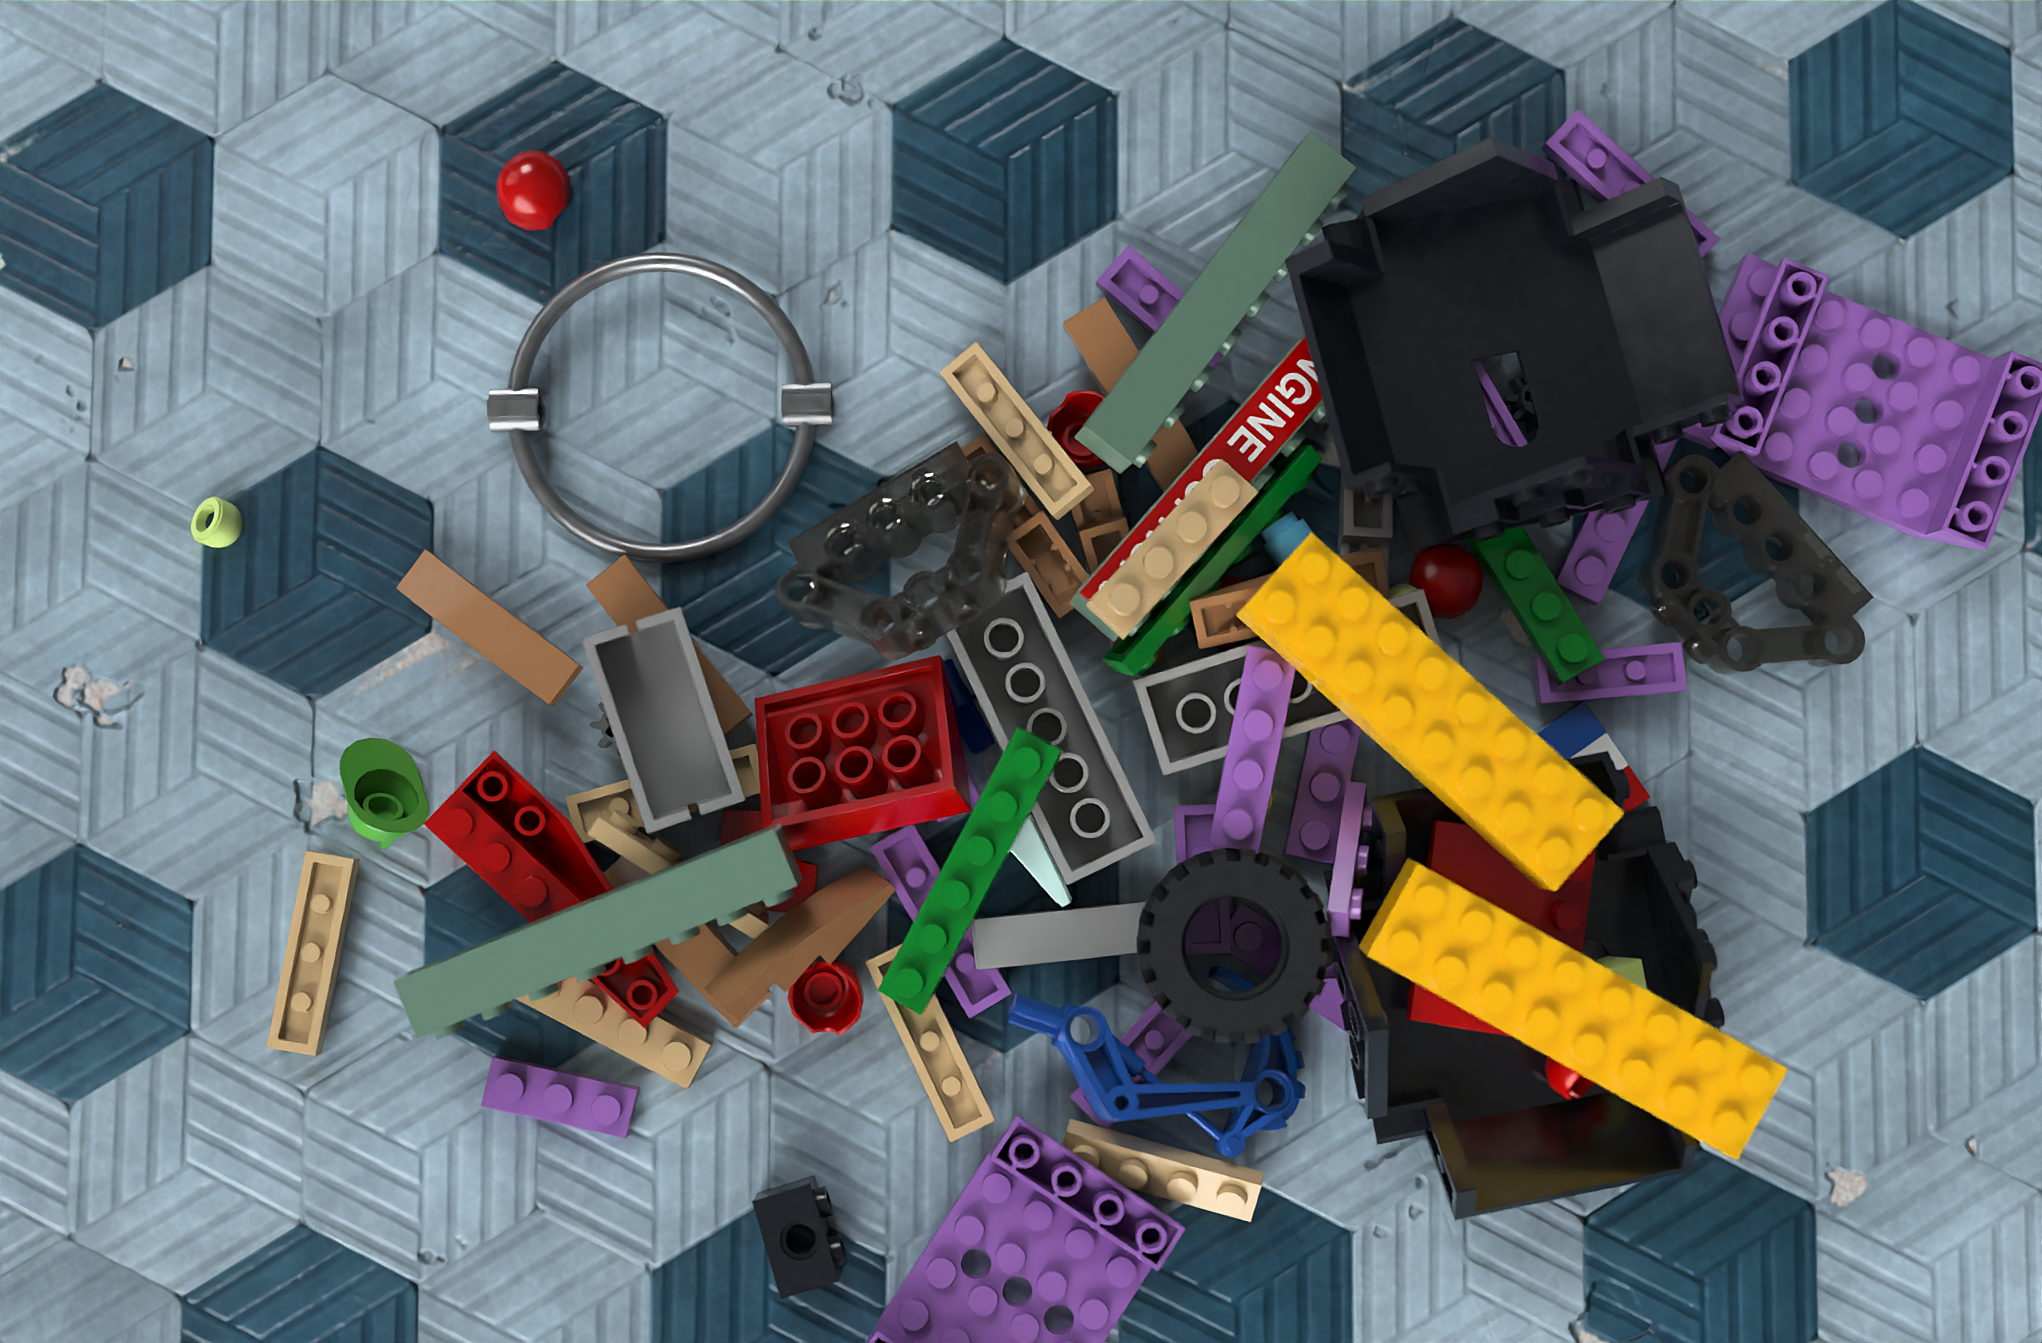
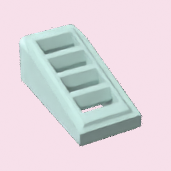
M1030 814L1011 852L1052 899L1063 907L1071 903L1072 897L1032 814Z

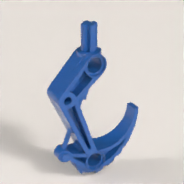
M1217 965L1210 969L1208 977L1223 984L1231 992L1245 991L1255 987V985L1242 976ZM1016 993L1008 1011V1023L1051 1037V1044L1056 1046L1062 1054L1094 1113L1104 1122H1120L1185 1113L1214 1137V1148L1218 1154L1224 1157H1234L1242 1153L1245 1148V1139L1254 1132L1278 1130L1286 1127L1285 1121L1295 1112L1299 1099H1305L1306 1087L1297 1080V1070L1305 1068L1302 1052L1293 1050L1292 1042L1297 1038L1291 1027H1287L1288 1030L1276 1036L1270 1034L1261 1037L1259 1042L1251 1043L1248 1060L1240 1082L1164 1084L1144 1067L1146 1062L1111 1033L1106 1018L1099 1010L1093 1007H1079L1065 1002L1061 1008ZM1076 1017L1085 1020L1089 1026L1090 1036L1085 1044L1076 1042L1071 1035V1023ZM1129 1074L1132 1077L1139 1075L1149 1084H1135L1131 1081ZM1263 1079L1271 1085L1273 1091V1098L1267 1106L1260 1101L1257 1094L1258 1085ZM1229 1108L1230 1110L1223 1132L1198 1112Z

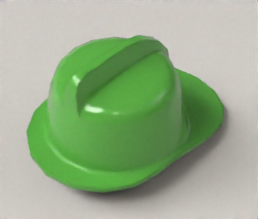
M366 738L355 741L345 749L339 761L340 778L347 800L348 820L357 833L364 838L378 842L381 849H387L394 840L400 839L408 832L417 830L426 822L430 812L429 804L418 768L412 757L401 746L386 739Z

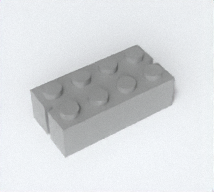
M680 607L636 621L635 625L638 632L629 635L625 624L581 639L647 834L692 819L687 808L688 805L696 803L699 813L703 815L745 800Z

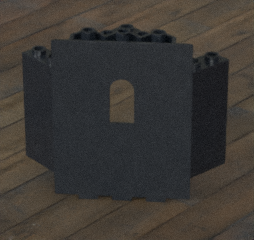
M1491 136L1362 198L1363 209L1356 219L1322 227L1325 241L1285 259L1346 488L1368 491L1369 497L1391 494L1392 499H1396L1410 551L1473 537L1475 542H1484L1504 535L1505 530L1540 523L1541 528L1554 527L1570 521L1571 516L1604 509L1606 514H1615L1635 507L1636 502L1669 496L1654 444H1665L1680 439L1684 436L1683 429L1699 423L1702 428L1722 424L1732 418L1731 411L1746 406L1678 184L1663 177L1654 179L1584 210L1576 181L1574 179L1559 181L1554 163ZM1516 352L1525 384L1528 383L1529 392L1527 393L1529 400L1532 402L1535 412L1536 433L1534 439L1529 444L1522 447H1512L1503 443L1496 436L1474 365L1475 360ZM1533 379L1549 381L1555 387L1558 398H1555L1553 393L1545 391L1544 383L1538 382L1533 384L1530 381Z
M1608 751L1565 759L1623 811L1624 800L1630 797L1629 780L1623 769L1617 770ZM1427 787L1373 797L1371 863H1369L1367 876L1358 875L1356 889L1364 890L1361 920L1352 919L1349 937H1329V948L1333 952L1332 963L1335 962L1337 982L1344 1000L1340 1005L1344 1030H1349V1043L1353 1057L1350 1061L1358 1099L1365 1098V1113L1367 1119H1372L1377 1145L1425 1135L1455 1220L1691 1172L1695 1150L1700 1148L1699 1139L1596 1082L1582 1097L1575 1098L1571 1096L1570 1100L1565 1099L1553 1090L1547 1082L1544 1068L1547 1055L1519 1039L1406 1019L1411 979L1367 956L1359 948V945L1407 859L1409 858L1426 868L1432 821L1467 823ZM1657 806L1626 811L1597 843L1584 938L1597 940L1604 947L1607 956L1641 959L1647 991L1720 1030V1027H1723L1725 1024L1724 1012L1720 1001L1716 997L1711 998L1710 988L1712 972L1717 970V956L1705 930L1697 928L1696 913L1690 903L1692 889L1697 887L1695 868L1690 860H1684L1674 841L1665 840L1661 815ZM1333 870L1323 872L1328 898ZM1383 1011L1385 1012V1014H1386V1016H1387V1022H1386V1019H1385V1016H1384Z

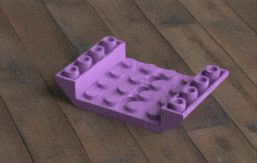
M1782 258L1736 370L1746 406L1731 411L1732 418L1730 420L1715 425L1710 438L1737 464L1915 538L1979 550L1988 549L2042 410V363L2014 351L1994 359L1824 290L1829 275L1788 258ZM1876 356L1885 357L1892 364L1893 374L1889 380H1882L1875 375L1872 363ZM1858 400H1867L1875 408L1876 417L1872 424H1865L1857 418L1855 406ZM1842 443L1852 445L1858 452L1859 459L1854 468L1845 467L1838 459V449Z
M1016 1115L979 1164L879 1317L865 1343H1104L1150 1270L1153 1268L1159 1271L1186 1228L1019 1115ZM971 1249L985 1251L991 1260L989 1268L981 1274L967 1272L962 1264L964 1254ZM1012 1277L1025 1278L1032 1287L1030 1296L1021 1302L1010 1301L1003 1292V1286L1006 1281ZM1053 1305H1065L1073 1313L1071 1323L1062 1330L1052 1329L1045 1322V1313Z

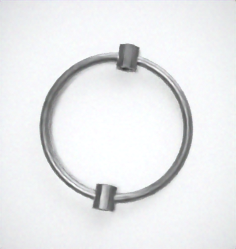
M665 252L635 254L614 259L586 271L561 288L543 306L526 330L515 354L508 388L489 389L487 400V418L490 431L494 433L509 432L512 450L522 476L538 502L555 521L577 538L599 550L619 557L625 554L630 560L653 563L684 562L707 557L734 546L759 530L778 512L797 486L812 450L816 426H833L834 415L832 384L815 383L812 366L800 336L784 311L766 292L740 273L717 262L698 256ZM677 272L693 275L719 284L743 298L759 312L778 336L787 353L795 379L794 384H782L781 393L783 426L796 427L795 438L789 458L772 489L758 505L734 524L714 534L686 542L661 544L629 540L602 530L582 518L559 497L545 478L536 460L528 433L543 432L545 404L542 390L527 388L534 360L551 328L573 304L591 291L611 281L640 273Z

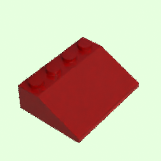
M940 655L755 698L762 829L781 823L792 851L972 811L966 761L944 662Z
M1439 820L1432 821L1427 869L1582 954L1597 844L1556 891L1543 890L1534 885L1468 824ZM1411 980L1406 1019L1513 1037Z

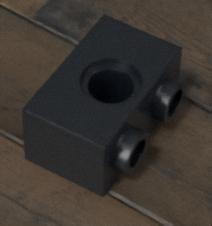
M815 1175L758 1192L752 1203L780 1299L839 1282L843 1271L841 1265L847 1264L848 1261L840 1234L832 1236L827 1217L833 1215V1207L826 1186L818 1188ZM796 1224H806L813 1229L816 1241L808 1246L798 1245L790 1236V1228Z

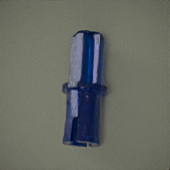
M953 659L944 660L958 730L973 754L984 752L995 743V740L974 704L978 701L976 695L970 693Z

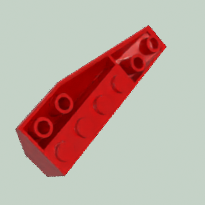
M495 750L424 823L431 832L530 923L614 889L570 820ZM655 951L627 964L624 963L622 956L604 963L606 971L591 978L595 984L644 1029L680 991Z

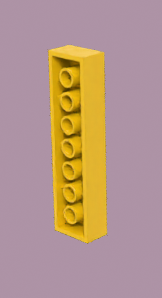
M1310 533L1236 614L1243 623L1290 663L1303 677L1539 889L1556 891L1624 814L1619 807L1313 533Z
M1409 858L1359 945V948L1367 956L1736 1161L1788 1071V1068Z

